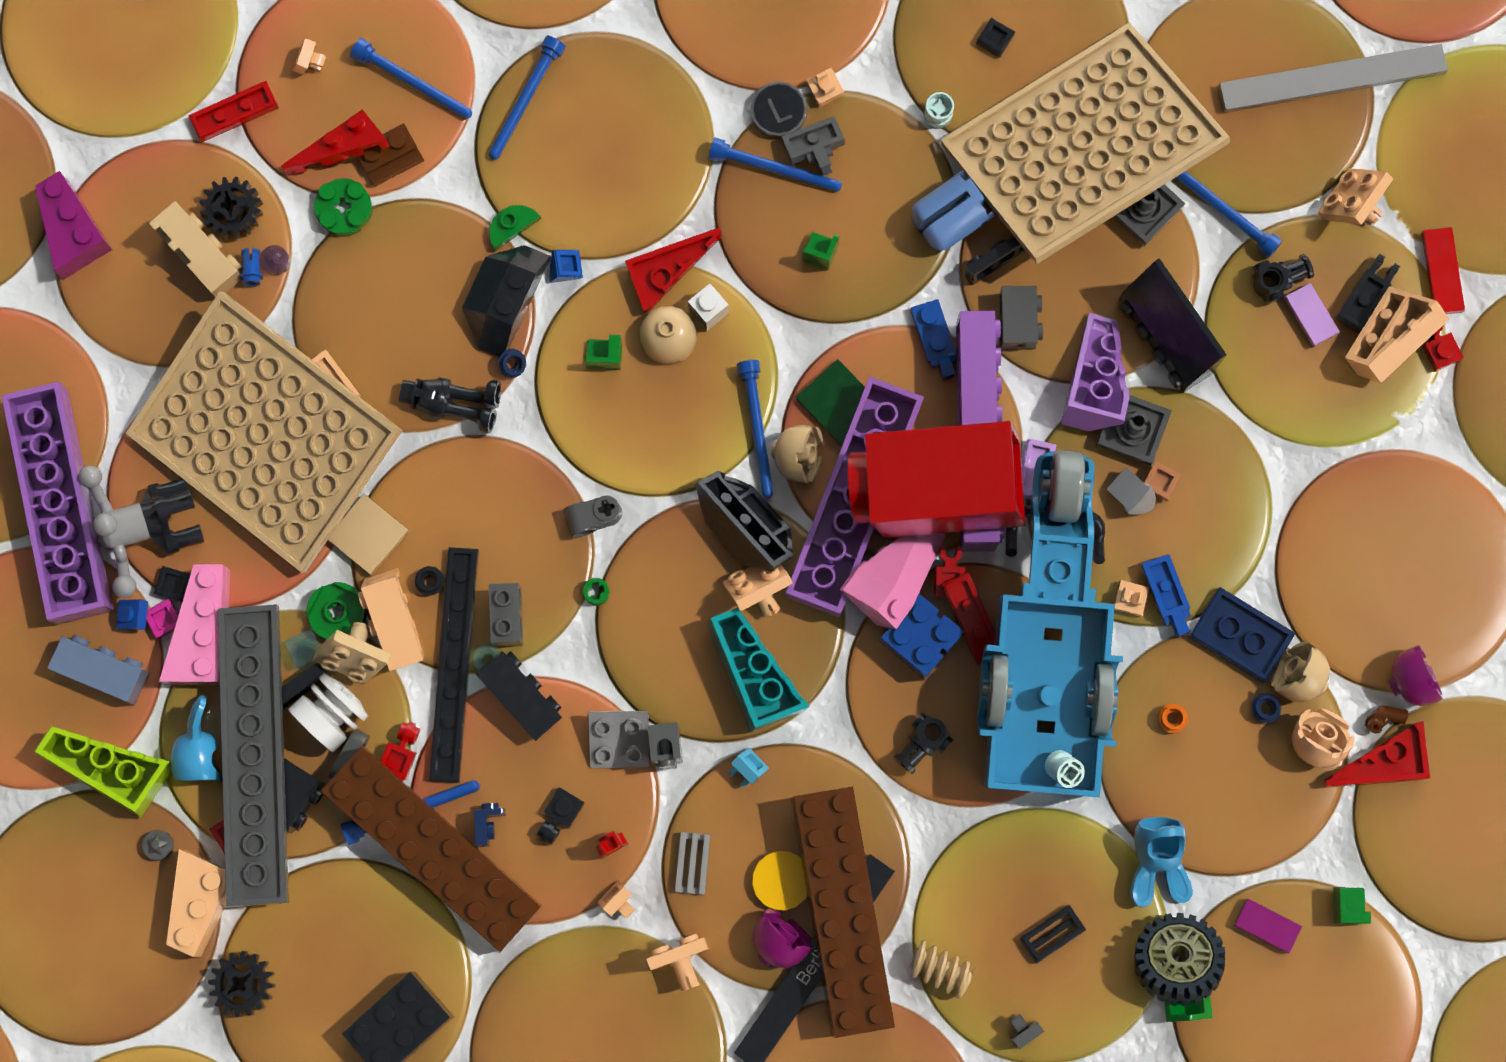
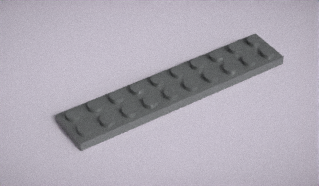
M274 604L218 608L226 907L289 903L279 606Z

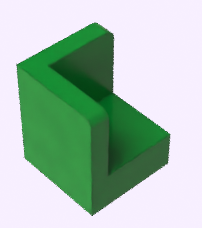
M812 232L807 246H804L802 251V261L829 270L839 246L840 236L834 234L831 239Z
M609 335V340H588L587 356H585L586 368L621 370V335Z
M1334 887V924H1371V911H1365L1364 888Z
M1210 996L1206 999L1202 997L1201 1002L1196 1004L1192 1000L1186 1006H1182L1181 1001H1177L1176 1005H1171L1168 999L1164 1000L1166 1022L1213 1018Z

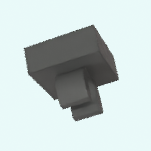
M1021 1014L1009 1020L1017 1034L1010 1038L1017 1049L1023 1048L1044 1032L1037 1021H1033L1028 1025Z

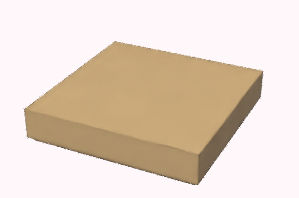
M363 494L340 521L328 540L372 576L410 531Z

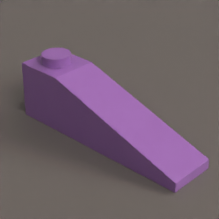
M1093 313L1088 314L1061 424L1085 431H1093L1124 423L1130 396L1129 390L1126 388L1125 366L1122 364V347L1117 320Z

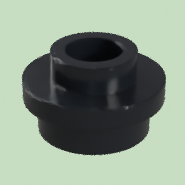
M433 566L420 569L415 577L416 588L422 594L428 596L439 593L445 582L442 572ZM429 576L435 578V583L432 586L425 585V580Z

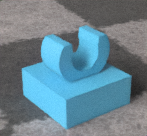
M749 747L733 760L731 764L734 767L730 770L729 775L733 776L739 771L745 777L740 786L745 787L749 783L752 785L770 768Z

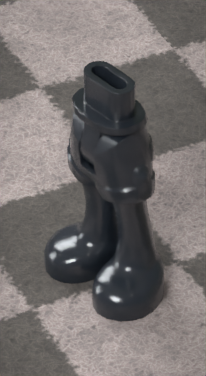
M441 377L430 380L416 379L415 382L403 380L399 402L410 404L412 409L417 408L426 412L432 418L443 419L446 415L474 421L478 424L481 432L491 433L497 417L495 409L467 407L452 403V400L476 402L498 408L501 397V382L490 380L484 389H468L452 385L450 379Z

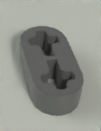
M358 729L352 732L329 773L330 779L340 771L361 746L366 747L370 738L369 735Z

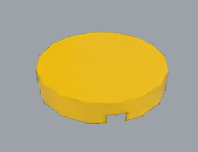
M776 851L766 855L758 862L753 872L752 885L756 896L765 906L773 910L787 911L799 906L806 899L807 890L801 857L787 851Z

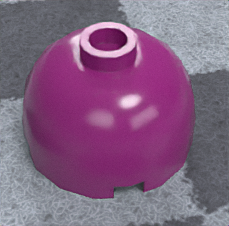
M1420 645L1399 654L1392 666L1393 678L1388 680L1394 695L1401 694L1406 702L1414 706H1426L1443 700L1437 678L1432 667L1429 666L1427 661H1424L1426 655Z
M772 909L766 910L754 927L752 939L754 947L759 953V960L768 967L774 965L780 968H790L799 964L813 949V945L809 946L812 942L811 937L793 919L789 918L788 923H786L783 919L779 918L782 914L781 912Z

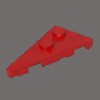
M362 109L282 164L281 167L288 176L290 174H299L306 172V166L321 162L323 166L344 161L349 157L364 155V150L379 145L381 149H385L390 144Z
M720 227L625 260L644 314L648 313L722 237Z
M1424 721L1413 724L1323 780L1324 787L1430 779Z

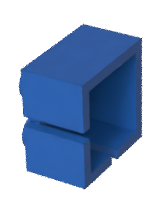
M919 593L913 607L897 629L889 628L881 637L880 643L925 680L942 660L943 655H946L962 637L964 631L946 615H943L940 619L937 616L940 610Z

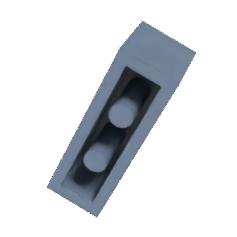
M74 634L72 639L61 637L47 669L135 705L149 675V672L141 669L143 663L126 657L124 662L114 658L117 652L100 646L98 651L88 647L90 641Z

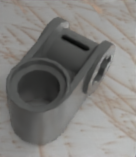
M606 495L589 501L575 503L564 508L572 538L586 536L597 530L617 524L622 517V508L617 500L612 496ZM610 505L612 508L611 516L608 517L602 513L605 511L604 506Z

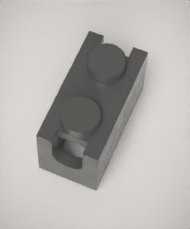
M1002 286L999 294L1001 349H1035L1038 340L1043 339V324L1038 323L1037 312H1042V295H1037V286Z
M678 723L648 725L650 757L653 766H658L660 770L677 769V763H683Z

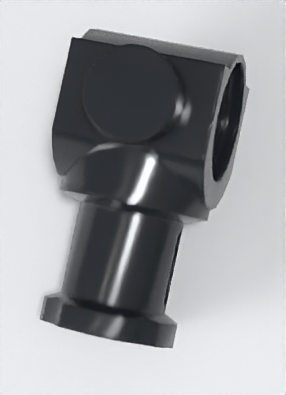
M1305 254L1300 255L1298 260L1288 264L1283 262L1270 263L1269 260H1265L1253 266L1255 271L1253 275L1254 290L1264 301L1268 300L1269 304L1285 297L1283 291L1292 288V283L1303 278L1311 279L1314 277L1313 266ZM1263 277L1272 278L1275 281V287L1266 286L1263 282Z
M923 712L911 724L915 730L909 736L910 742L899 754L895 753L893 756L911 774H914L915 767L926 755L931 757L937 749L942 753L953 741L941 720L931 718ZM935 725L940 730V737L937 740H929L924 734L925 727ZM917 750L911 759H908V757L913 753V751Z

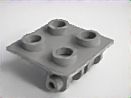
M589 711L590 768L649 767L648 711Z

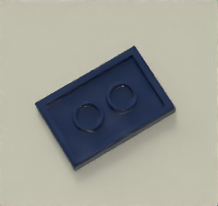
M1219 587L1190 633L1189 638L1265 684L1296 633Z

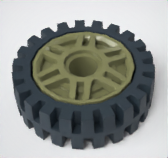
M1169 913L1165 914L1162 920L1160 917L1155 918L1152 925L1148 923L1136 943L1134 965L1142 987H1147V992L1151 996L1157 994V1000L1164 1002L1165 999H1168L1171 1005H1176L1177 1001H1181L1182 1006L1189 1005V1002L1192 1000L1194 1004L1201 1002L1202 997L1208 998L1212 990L1215 991L1222 979L1226 959L1225 947H1222L1223 941L1220 936H1216V930L1212 926L1208 928L1207 922L1203 919L1197 922L1194 915L1190 914L1189 918H1184V913H1177L1176 917H1172V914ZM1182 956L1186 961L1177 962L1173 957Z

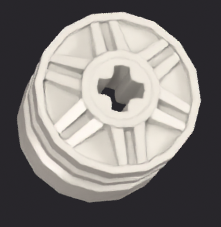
M323 673L319 679L327 687L325 692L313 684L311 689L318 699L313 702L302 695L288 710L317 740L334 752L347 739L340 726L345 723L356 730L359 726L350 716L354 713L361 720L365 721L369 715L365 712L360 700L344 684Z

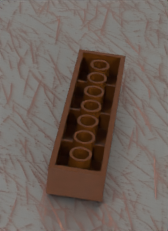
M361 746L321 790L324 795L499 952L506 947L542 906L366 747Z
M853 786L794 796L791 798L831 1036L839 1038L895 1028Z

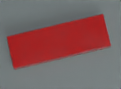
M264 81L188 116L199 140L203 143L278 109L279 106L267 81Z
M1448 227L1423 230L1421 234L1431 299L1436 300L1446 314L1463 313L1465 306L1453 229Z
M966 572L942 583L941 586L959 627L964 631L963 636L974 661L979 665L982 663L985 645H994L995 631L969 572Z

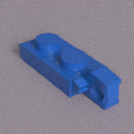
M936 299L911 307V314L927 362L931 364L932 368L938 366L943 381L954 378L955 372L952 362L957 361L956 350L939 300Z
M1167 554L1142 563L1140 566L1161 620L1163 619L1165 626L1171 624L1177 638L1187 635L1190 632L1186 622V618L1191 617L1189 612L1190 605L1170 555Z

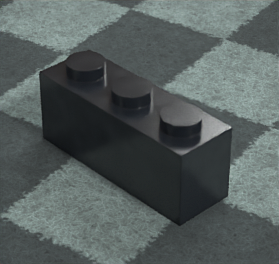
M501 650L475 674L531 737L537 741L562 718L558 713L562 707L551 695L545 698L538 691L542 685L531 673L525 676L519 670L522 663L511 651L506 655Z

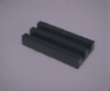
M1068 905L1020 937V940L1032 955L1034 961L1039 963L1086 931V928L1072 907ZM1066 914L1071 917L1033 944L1029 941V939ZM1075 923L1077 929L1040 954L1037 953L1036 949Z

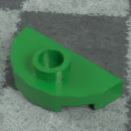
M512 205L502 209L493 218L489 228L490 241L495 252L542 219L541 216L534 209L524 205Z

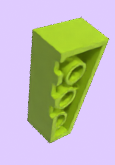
M52 726L35 750L42 759L142 818L171 774L169 761L153 758L140 752L123 749L110 743H103Z

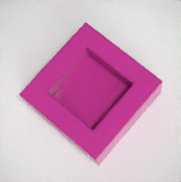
M167 599L147 610L146 620L155 637L161 639L174 631L179 614L172 601Z

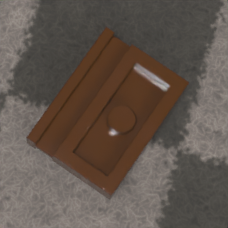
M404 123L383 134L390 144L388 148L381 149L377 145L365 149L364 155L358 156L374 187L424 162Z

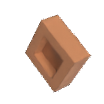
M1155 461L1144 483H1148L1153 488L1155 496L1168 501L1182 474Z

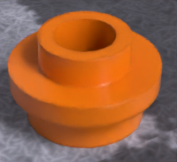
M1178 704L1165 705L1158 713V724L1167 733H1178L1187 725V713ZM1172 713L1177 716L1176 724L1168 722V714Z

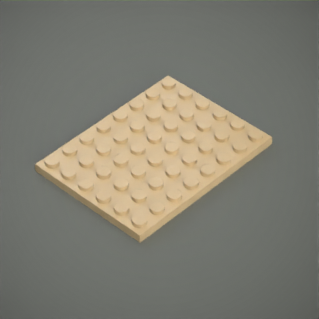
M1130 22L940 139L941 146L961 171L963 170L965 176L973 181L985 201L1036 264L1230 144L1228 134Z
M219 292L126 434L297 570L306 572L403 430L225 292Z

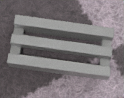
M681 832L675 892L705 895L711 835ZM686 839H692L688 886L682 887ZM698 840H702L704 844L699 888H694Z

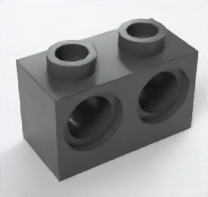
M519 583L489 584L490 643L494 647L523 646L521 586Z

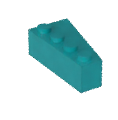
M739 608L710 618L707 623L750 732L805 712L810 707L795 689V685L789 677L784 674L776 663L777 661L771 652H768L760 641V637Z

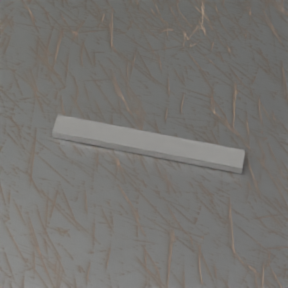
M1442 44L1227 81L1220 83L1218 87L1223 110L1226 113L1446 74L1448 68Z

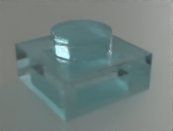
M312 629L285 641L297 669L314 662L312 660L320 644Z

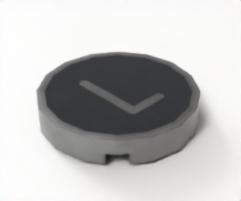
M774 82L766 84L757 91L752 99L750 109L752 121L759 132L772 136V138L782 139L781 136L799 130L803 126L807 114L805 97L798 88L789 83Z

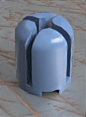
M963 170L916 202L911 210L914 225L920 233H923L928 245L938 251L948 250L995 217L993 212L987 215L986 208L983 205L985 203L983 195L970 178L964 181Z

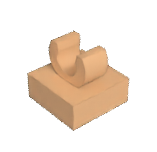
M304 39L292 71L303 75L308 67L317 71L321 70L326 56L313 52L316 42Z
M832 68L806 80V85L818 107L844 96V91Z
M1120 580L1114 601V610L1139 617L1143 616L1149 587Z
M619 881L598 901V904L610 916L618 910L627 919L635 911L626 901L632 894Z

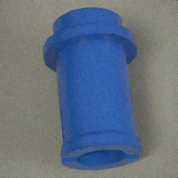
M249 248L243 249L241 251L242 274H240V280L243 281L245 286L260 285V280L263 279V275L260 273V250L252 248V260H250Z

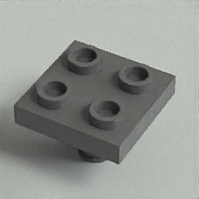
M1164 184L1113 217L1146 246L1186 203Z
M1129 395L1130 398L1124 423L1102 428L1096 446L1151 466L1172 410Z

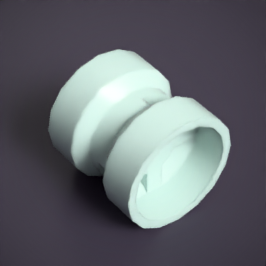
M936 92L930 95L924 111V118L927 124L934 128H943L951 122L954 110L952 98L943 92Z
M1063 750L1054 751L1045 761L1046 773L1061 786L1073 788L1082 782L1085 773L1084 766L1068 752Z

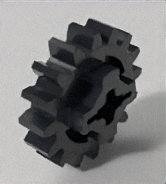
M226 177L222 178L221 185H218L215 181L212 182L214 188L212 192L204 190L208 197L207 200L203 199L199 202L202 207L206 208L200 211L202 218H206L203 223L207 228H212V232L216 236L222 232L223 237L227 240L231 233L237 239H240V232L245 231L248 235L251 234L249 226L258 227L259 224L255 217L263 216L261 209L257 208L262 206L263 202L260 198H256L259 195L256 188L250 189L251 185L247 180L241 184L238 177H234L232 183H229ZM234 191L240 192V193L244 194V195L247 196V197H246V198H245L244 196H239V197H238V196H236V195L234 194ZM230 200H232V202L235 204V205L232 207V209H233V211H231V212H232V216H231L230 213L228 212V211L230 210V205H231V201H230ZM216 219H225L226 221H228L229 225L222 224L218 222Z
M242 951L240 958H238L235 952L229 953L230 961L221 958L219 963L222 967L220 969L212 968L211 971L217 976L216 979L208 980V984L215 985V990L211 991L209 995L218 996L219 999L216 1001L215 1006L225 1005V1014H230L235 1009L236 1017H242L244 1010H246L248 1016L254 1015L255 1006L260 1010L265 1008L262 1002L263 999H272V996L267 991L269 988H275L276 984L270 983L268 978L275 974L274 972H266L265 968L269 964L268 961L258 963L259 954H253L249 959L248 951ZM245 963L252 967L243 972L235 965ZM224 977L227 978V987L225 990L223 989ZM238 978H247V981L244 984L246 990H236L237 986L240 984L237 980ZM260 978L261 987L260 991L258 992V990L256 989L257 980ZM242 996L249 1003L241 1005L232 1002V1000Z

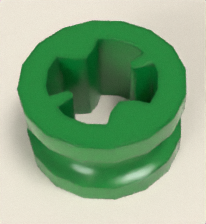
M592 578L585 583L583 594L589 604L600 606L608 600L610 590L604 580ZM599 584L600 589L602 587L605 589V592L600 593V599H594L593 595L591 597L588 595V592L593 590V585Z

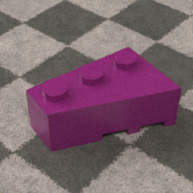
M61 171L35 185L54 271L63 280L113 250L75 189Z

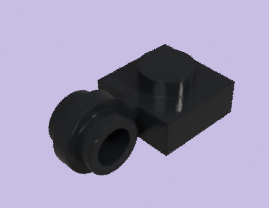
M559 787L544 813L554 819L551 823L545 821L536 835L540 838V842L544 845L546 843L552 845L561 831L557 828L559 822L570 828L585 802Z

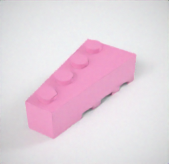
M223 564L193 565L159 682L166 685L220 686L218 608H229L230 569Z

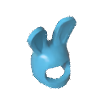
M200 695L194 701L187 722V732L180 735L172 746L170 768L175 780H216V782H223L222 772L216 767L212 757L213 752L220 748L218 739L214 735L201 730L202 714L207 702V696Z
M1150 817L1142 819L1137 823L1135 827V849L1139 863L1129 890L1131 902L1135 906L1147 907L1153 901L1154 882L1157 871L1164 872L1168 893L1174 901L1185 903L1192 897V884L1182 866V858L1186 847V829L1179 820L1167 817Z

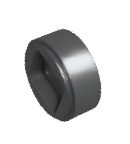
M151 831L143 839V852L150 859L164 860L172 854L174 840L165 831Z

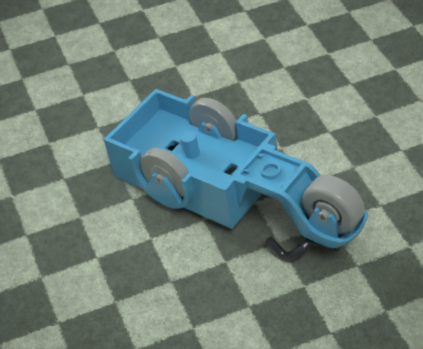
M1050 451L1040 455L1036 460L1031 505L1024 506L1025 518H1031L1032 528L1029 583L1022 584L1019 596L1004 594L998 596L994 645H985L978 693L977 732L978 735L987 736L983 785L987 788L1100 797L1104 746L1116 747V741L1112 738L1111 728L1117 713L1118 704L1116 670L1118 664L1123 662V656L1111 655L1115 604L1095 602L1096 589L1090 588L1092 558L1096 564H1103L1105 562L1104 541L1106 531L1102 518L1092 511L1094 462L1078 451ZM1018 527L1006 528L1005 554L1008 557H1014L1017 554ZM1045 628L1062 629L1061 641L1044 640ZM1037 720L1055 722L1054 734L1037 732ZM1063 750L1079 760L1085 770L1082 782L1073 788H1066L1049 777L1045 770V761L1052 752Z

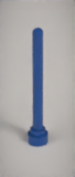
M547 35L542 42V56L490 149V158L498 159L552 60L555 61L557 57H561L566 46L560 40Z
M359 38L354 44L350 53V57L359 63L371 62L465 119L472 116V110L376 53L372 43Z
M716 137L713 139L708 156L710 160L720 162V160L726 161V159H730L837 192L842 189V183L839 180L730 148V145L725 143L726 140Z
M1186 171L1175 177L1257 242L1256 246L1260 248L1259 252L1265 257L1269 258L1283 240L1274 233L1272 235L1268 232L1266 234L1263 233Z
M747 360L737 363L736 366L738 376L745 382L762 496L770 498L773 495L756 382L759 379L758 374L761 373L759 360Z
M472 780L424 798V800L434 808L477 792L480 784ZM352 819L341 823L348 846L360 842V838L365 837V833H367Z

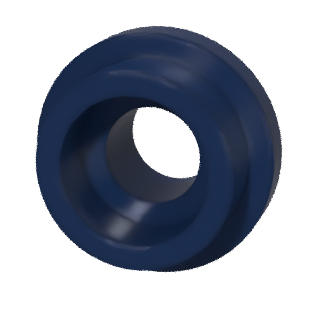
M507 349L499 355L497 366L504 376L510 378L518 377L526 368V358L519 350ZM509 358H514L515 365L512 368L507 366Z
M1263 693L1252 701L1251 712L1259 722L1270 723L1279 717L1281 704L1274 695ZM1262 703L1270 706L1268 714L1261 711Z

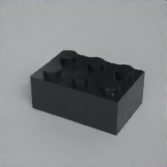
M410 972L347 1028L342 1035L365 1062H405L452 1020L454 1015L416 972Z

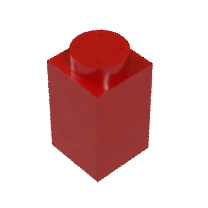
M1011 421L865 434L866 451L849 454L848 489L854 521L856 524L870 523L884 538L1026 526L1020 438Z

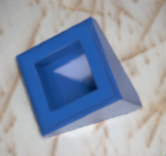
M552 250L549 283L583 278L579 250Z

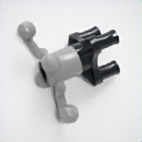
M86 466L79 472L78 479L80 484L89 488L101 510V514L93 522V528L98 534V543L105 549H113L116 558L118 577L114 580L112 587L118 597L128 598L136 590V582L130 576L125 546L151 538L170 555L179 552L180 548L204 542L199 524L176 532L169 528L167 521L170 518L169 515L195 509L191 492L188 490L184 479L181 478L161 485L158 483L148 485L142 502L113 510L111 503L100 486L102 480L101 471L95 466Z

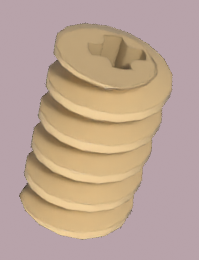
M924 940L918 946L910 964V967H913L912 977L916 978L923 972L924 983H927L934 977L935 988L938 989L943 982L946 983L945 992L948 994L954 988H957L956 998L958 999L965 994L977 968L976 966L970 972L969 961H965L959 967V957L956 955L948 961V951L946 950L937 956V946L932 945L926 951V941Z

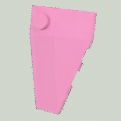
M945 534L898 537L890 545L880 548L871 559L863 561L856 566L840 590L877 626L897 629L913 607Z

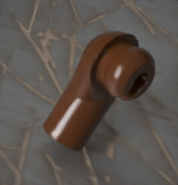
M1381 705L1367 716L1365 726L1371 733L1377 734L1389 722L1406 724L1408 710Z

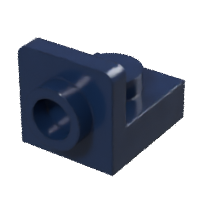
M499 803L481 804L480 810H474L475 845L477 847H490V840L495 839L494 822H489V817L506 816V809L499 808Z

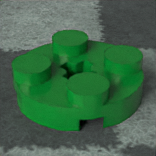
M341 178L320 186L319 193L314 202L315 215L320 224L333 235L341 237L351 236L361 231L360 228L366 222H369L373 212L372 200L363 185L351 179ZM342 201L351 204V208L346 209L345 214H341L340 210L336 209V206Z
M334 582L315 590L306 608L308 620L313 631L327 640L336 630L349 635L354 622L365 623L367 613L366 609L363 610L358 597L359 592L352 586L342 582ZM339 604L343 605V616L337 617L336 620L331 619L333 614L329 611L330 608H336Z

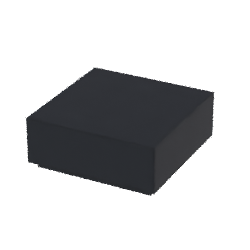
M991 18L977 39L976 44L1001 58L1013 39L1015 31Z
M162 566L153 594L183 602L191 574Z

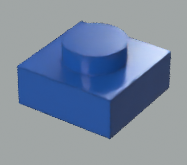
M141 599L119 600L116 629L145 630L148 601Z

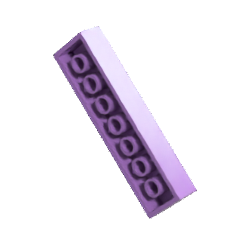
M995 311L959 312L956 323L958 425L1002 422V405H997L999 394L1002 393V378L996 377V372H998L999 366H1001V348H996L998 337L1001 334L1000 320H995ZM1005 528L960 532L962 552H995L998 545L1002 543V539L1005 538Z
M869 376L791 577L793 584L789 585L786 590V598L840 618L847 596L840 588L856 566L861 563L874 529L870 523L856 524L854 521L848 489L849 454L866 451L865 434L912 430L924 399L923 396Z
M55 382L1 395L46 619L57 625L114 611L101 547L98 543V534L93 528L95 518L89 489L82 486L78 479L79 472L84 468L68 389L60 382Z

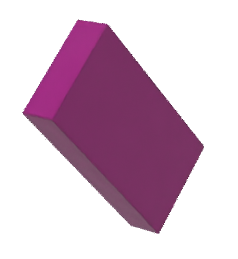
M1250 899L1245 900L1233 925L1285 953H1290L1302 928L1299 924Z

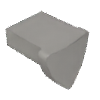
M1126 467L1107 488L1125 506L1124 510L1128 514H1143L1153 510L1155 507L1156 496L1153 488L1148 483L1145 484Z

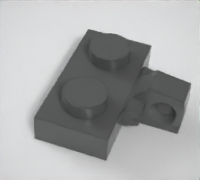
M834 116L781 136L782 143L792 165L807 159L809 164L816 163L821 176L832 173L831 163L828 158L833 156L832 149L845 145L844 136Z

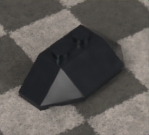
M523 245L485 257L462 306L478 349L499 357L504 350L510 348L550 261V255Z
M716 471L697 482L696 490L706 525L743 566L772 571L792 559L794 551L792 549L791 528L752 485L736 478L725 476V473Z

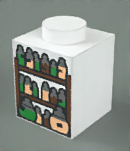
M708 284L688 301L689 311L707 331L729 314L728 303L711 284Z

